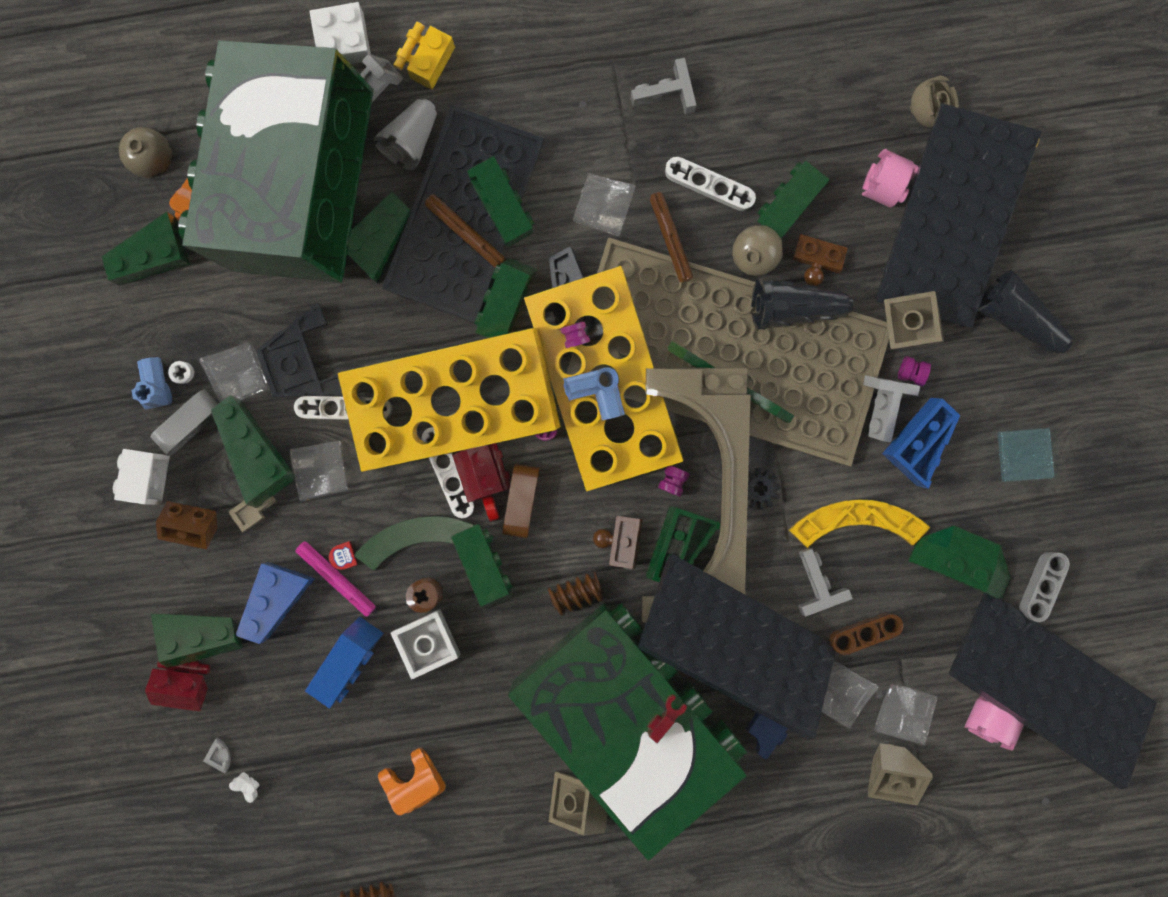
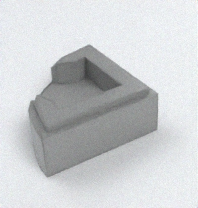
M216 738L203 762L226 773L231 760L226 744L221 739Z

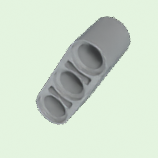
M205 389L199 391L151 434V438L167 456L174 454L214 419L211 409L218 405V403Z
M1046 552L1038 559L1019 606V611L1027 619L1042 622L1049 617L1070 566L1069 559L1064 554ZM1055 557L1057 560V567L1054 570H1052V568L1050 567V561L1052 560V558ZM1045 580L1048 584V589L1042 593L1040 586ZM1036 603L1038 612L1033 616L1031 614V607Z

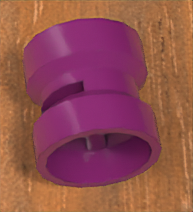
M905 356L900 365L897 378L902 381H913L914 385L923 387L928 379L931 364L925 361L917 362L914 358Z
M667 466L665 469L666 476L664 480L660 481L658 488L681 497L683 493L682 486L684 482L688 481L690 474L676 467Z

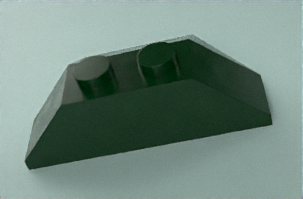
M950 526L921 537L915 543L908 560L913 564L997 599L1003 598L1011 578L999 544L956 526Z

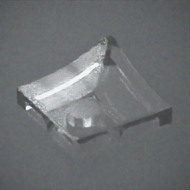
M588 173L573 221L619 237L636 185Z
M250 342L199 358V362L214 389L219 403L230 395L242 400L269 388L253 345Z
M340 441L290 450L293 473L296 476L295 482L301 502L348 491Z
M834 660L822 713L850 729L865 704L879 686Z
M890 684L874 730L925 745L938 697L915 689Z

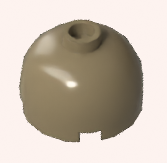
M940 75L925 80L914 90L910 109L915 119L922 126L932 128L940 103L959 108L956 90L954 86L949 88L946 81L950 80L947 77Z
M137 127L131 129L123 136L118 152L120 160L127 170L138 177L149 179L167 170L171 163L172 150L166 137L156 130L147 127Z
M768 226L747 227L737 236L733 244L732 256L734 263L740 271L747 275L761 276L768 274L778 266L782 259V240L776 231Z

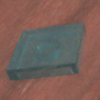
M1050 428L998 432L1002 482L1054 478Z

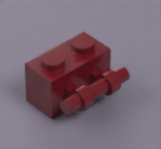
M497 443L465 449L452 455L468 503L510 489L508 479L511 478L509 472L505 471L502 461L503 454L498 449Z
M197 660L167 668L158 661L157 667L166 670L152 669L145 689L150 704L201 712L208 688L203 675L199 674L208 675L210 665L201 664V661Z

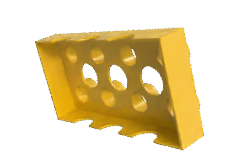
M619 266L525 297L524 300L533 327L539 329L549 377L586 492L683 462L684 458L664 397L647 395L645 404L637 408L629 406L624 398L625 391L630 386L638 385L644 390L646 389V368H654L623 267ZM601 287H609L615 294L614 304L606 310L597 308L593 301L594 293ZM552 303L561 304L566 311L565 320L557 326L549 324L545 318V310ZM587 315L594 316L601 322L603 336L597 344L593 346L578 345L570 348L565 347L566 338L561 333L560 328L573 325L579 318ZM616 336L627 338L631 344L629 355L623 359L613 357L609 351V343ZM567 352H574L581 358L582 366L576 374H567L561 368V358ZM601 364L613 367L619 376L618 390L624 413L634 423L633 436L624 443H615L609 440L604 431L606 420L601 419L596 395L593 394L569 400L564 389V378L591 372L594 367ZM590 401L596 406L598 414L593 422L585 423L577 417L576 408L580 402ZM646 435H656L662 442V450L655 456L644 454L640 448V441ZM598 450L608 451L613 457L612 467L607 471L597 470L592 464L594 452Z
M531 328L338 373L361 472L549 432L561 427L538 328ZM509 348L516 349L522 356V365L516 371L507 369L503 364V355ZM459 360L467 361L472 367V376L467 382L459 381L454 375V365ZM410 371H415L422 377L423 386L418 393L409 391L405 385V377ZM490 375H499L509 384V397L501 405L494 406L486 403L480 394L482 381ZM362 382L370 384L374 390V398L369 404L363 403L357 395L358 386ZM441 386L454 388L460 396V407L451 416H442L432 407V394ZM392 397L404 398L412 408L410 421L402 427L392 426L384 418V405ZM519 400H527L532 404L534 415L530 421H521L516 417L514 407ZM469 411H477L482 415L484 426L480 432H473L466 426L465 418ZM422 421L430 423L434 428L435 436L430 443L423 442L417 435V427ZM373 432L380 433L386 440V448L382 453L373 451L369 445V438Z

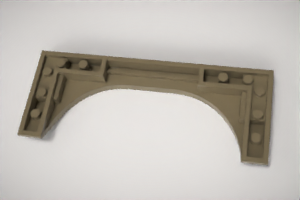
M646 368L645 394L671 398L687 405L705 420L718 442L722 459L721 528L713 556L703 571L745 594L750 395L747 394V368ZM642 596V622L644 623L647 622L655 596Z

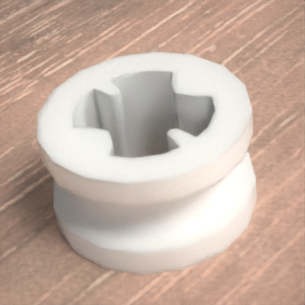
M174 362L169 368V377L175 383H188L194 377V368L188 362ZM178 367L186 369L187 372L184 373L185 378L182 379V377L176 376V373L179 372Z

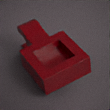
M674 694L669 695L666 699V712L664 711L661 716L656 714L647 726L649 728L647 732L649 738L657 744L675 723L676 718L686 711L687 706L684 703L678 709L671 707V703L676 698Z

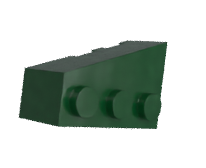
M494 156L467 170L473 188L507 248L534 234L532 226L535 223L528 211L524 213L520 206L523 203L516 189L512 191L508 183L510 182L508 174L504 168H500Z
M805 161L803 164L798 162L789 173L793 177L787 184L782 182L773 193L777 197L771 204L766 202L757 213L760 215L757 221L761 225L768 226L776 231L780 238L786 234L830 180L808 161Z
M393 192L351 230L347 241V254L377 284L401 239L411 214L407 206Z
M165 212L104 254L102 261L108 281L120 286L190 265L186 249L182 246L183 240L179 234V225L176 217L169 212Z
M512 258L504 261L501 266L497 264L492 275V279H495L492 289H487L483 302H486L483 311L478 312L474 322L477 325L475 333L486 338L510 334L519 314L523 298L526 297L529 291L527 288L532 276L536 275L538 269Z
M669 506L646 577L660 582L667 558L672 554L693 565L695 558L707 546L709 539L721 527V523Z
M477 524L452 535L451 539L480 607L489 609L514 598L511 591L513 588L507 574L504 575L500 567L503 565L497 551L493 552L490 545L493 540L488 529H483L481 525Z

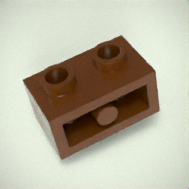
M167 501L156 520L157 539L207 550L217 530V513L205 508Z

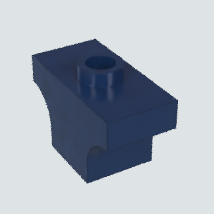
M755 712L745 727L749 733L756 737L755 751L766 760L775 746H780L787 737L786 730L788 728L758 712Z

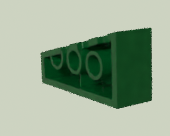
M230 395L211 409L246 505L258 508L266 500L296 479L294 473L241 400Z

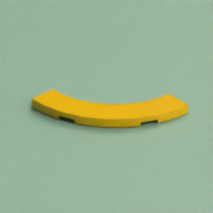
M849 500L829 504L809 513L795 523L788 531L808 548L814 541L828 532L850 525L880 527L897 534L910 545H914L930 527L912 513L888 503L873 500Z

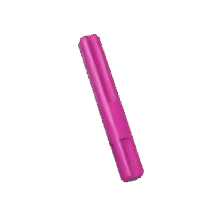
M304 541L297 547L296 553L364 616L367 617L376 608L375 604L309 543Z

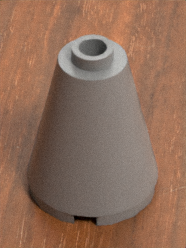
M417 99L383 128L374 138V141H378L376 147L382 155L394 164L398 161L405 164L403 166L404 169L414 170L420 162L437 116L434 104L427 99Z

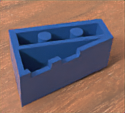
M930 398L882 454L916 486L929 489L932 482L930 481L935 468L940 464V456L945 445L949 443L960 415L945 400Z
M270 562L261 563L235 636L258 644L267 641L315 578Z
M359 616L341 634L305 692L329 709L336 701L341 703L349 692L346 687L349 683L353 685L361 674V671H359L362 664L365 666L374 654L372 650L384 633Z

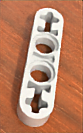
M673 157L666 164L665 174L671 181L738 211H748L755 203L756 197L752 189L680 157ZM676 164L681 165L680 170L687 173L688 168L692 169L688 180H684L685 174L682 172L674 175L672 173L673 169L670 166L675 167ZM696 173H701L705 176L706 182L700 186L695 185L692 181V176ZM724 183L728 187V193L722 196L718 195L714 189L715 185ZM733 188L737 189L735 192V195L742 197L743 194H747V200H749L750 203L745 202V204L742 205L740 204V198L736 196H733L732 200H729L728 198L732 194Z
M303 396L298 398L294 404L295 413L304 419L349 420L343 397ZM358 397V398H359L363 403H366L367 401L371 402L374 397ZM321 400L319 404L320 415H317V410H308L307 414L300 410V406L305 405V401H308L309 405L318 406L317 401ZM330 401L336 402L338 410L334 415H328L325 412V405ZM389 401L384 405V407H387V411L383 412L385 420L392 414V405Z
M433 427L424 431L422 434L423 442L428 443L427 439L430 438L431 432L435 434ZM453 453L445 454L450 458V465L445 469L439 468L436 463L440 455L429 457L453 514L458 518H467L472 515L475 507L473 501L469 502L470 507L467 508V513L464 514L456 509L459 506L458 499L455 498L453 501L451 499V496L458 495L463 491L452 457ZM451 477H456L460 481L459 489L454 492L446 487V482ZM461 496L462 501L468 503L466 496Z

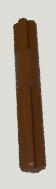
M662 192L653 193L650 202L678 279L681 283L689 282L692 280L693 274Z
M435 194L430 195L426 199L425 206L493 267L496 268L497 264L501 266L505 257Z

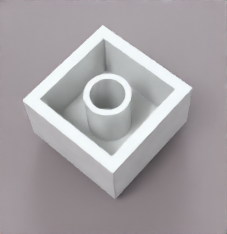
M359 2L310 10L316 47L336 48L350 64L361 63L368 54H371L364 13Z
M123 449L117 461L119 474L118 479L115 480L113 485L114 500L162 505L170 456Z
M441 609L391 632L411 680L451 662L461 655Z

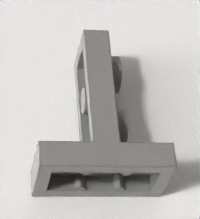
M368 54L362 60L367 67L360 75L374 89L372 102L390 83L398 85L404 79L386 59Z
M685 58L675 60L673 69L676 80L667 78L659 81V84L652 86L641 84L636 86L635 90H631L632 106L637 107L680 97L684 114L694 113L696 101Z
M865 375L863 385L878 389L868 436L881 441L891 442L902 393L918 396L920 386Z
M810 548L799 551L816 596L815 599L798 605L801 615L806 617L853 599L850 590L846 588L831 593L828 592L831 589V585L827 576H822L819 566H822V562L817 551L813 552Z

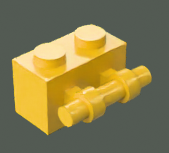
M416 22L413 29H409L403 48H399L397 51V59L393 66L402 70L405 63L409 64L407 71L410 78L433 90L455 46L451 36L432 26L428 28L425 36H422L421 34L425 26L420 22ZM418 44L419 47L415 55H411L415 45Z

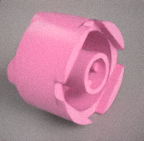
M884 149L877 156L881 158L878 164L873 163L868 171L862 188L867 191L863 192L862 195L891 208L897 202L902 203L906 199L909 189L906 187L909 181L915 177L918 166L913 161Z
M980 696L976 700L964 727L988 742H1001L1000 747L1013 751L1024 724Z

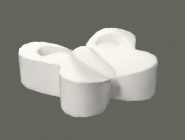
M244 772L237 778H234L229 784L231 790L243 792L245 800L249 803L253 802L258 795L256 789L259 787V783L252 777L249 778Z

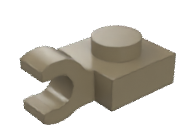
M272 496L258 508L246 505L245 501L231 509L229 514L240 530L246 532L265 518L261 511L277 501Z

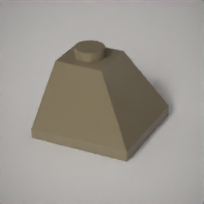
M935 291L884 300L891 349L944 343Z
M880 743L873 757L868 797L918 805L933 778L932 773L905 747Z
M556 771L548 822L583 836L605 833L608 813L578 778Z

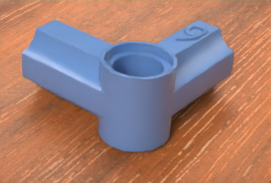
M145 358L137 361L141 382H137L136 387L131 390L133 399L138 400L144 409L172 404V394L168 384L165 383L161 358Z
M609 367L564 378V389L569 400L595 394L602 420L625 415L617 386L619 381L618 375L614 369ZM602 373L608 378L606 387L602 386L599 381Z

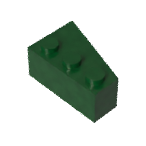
M151 614L158 661L167 668L243 648L241 637L235 636L239 626L232 618Z

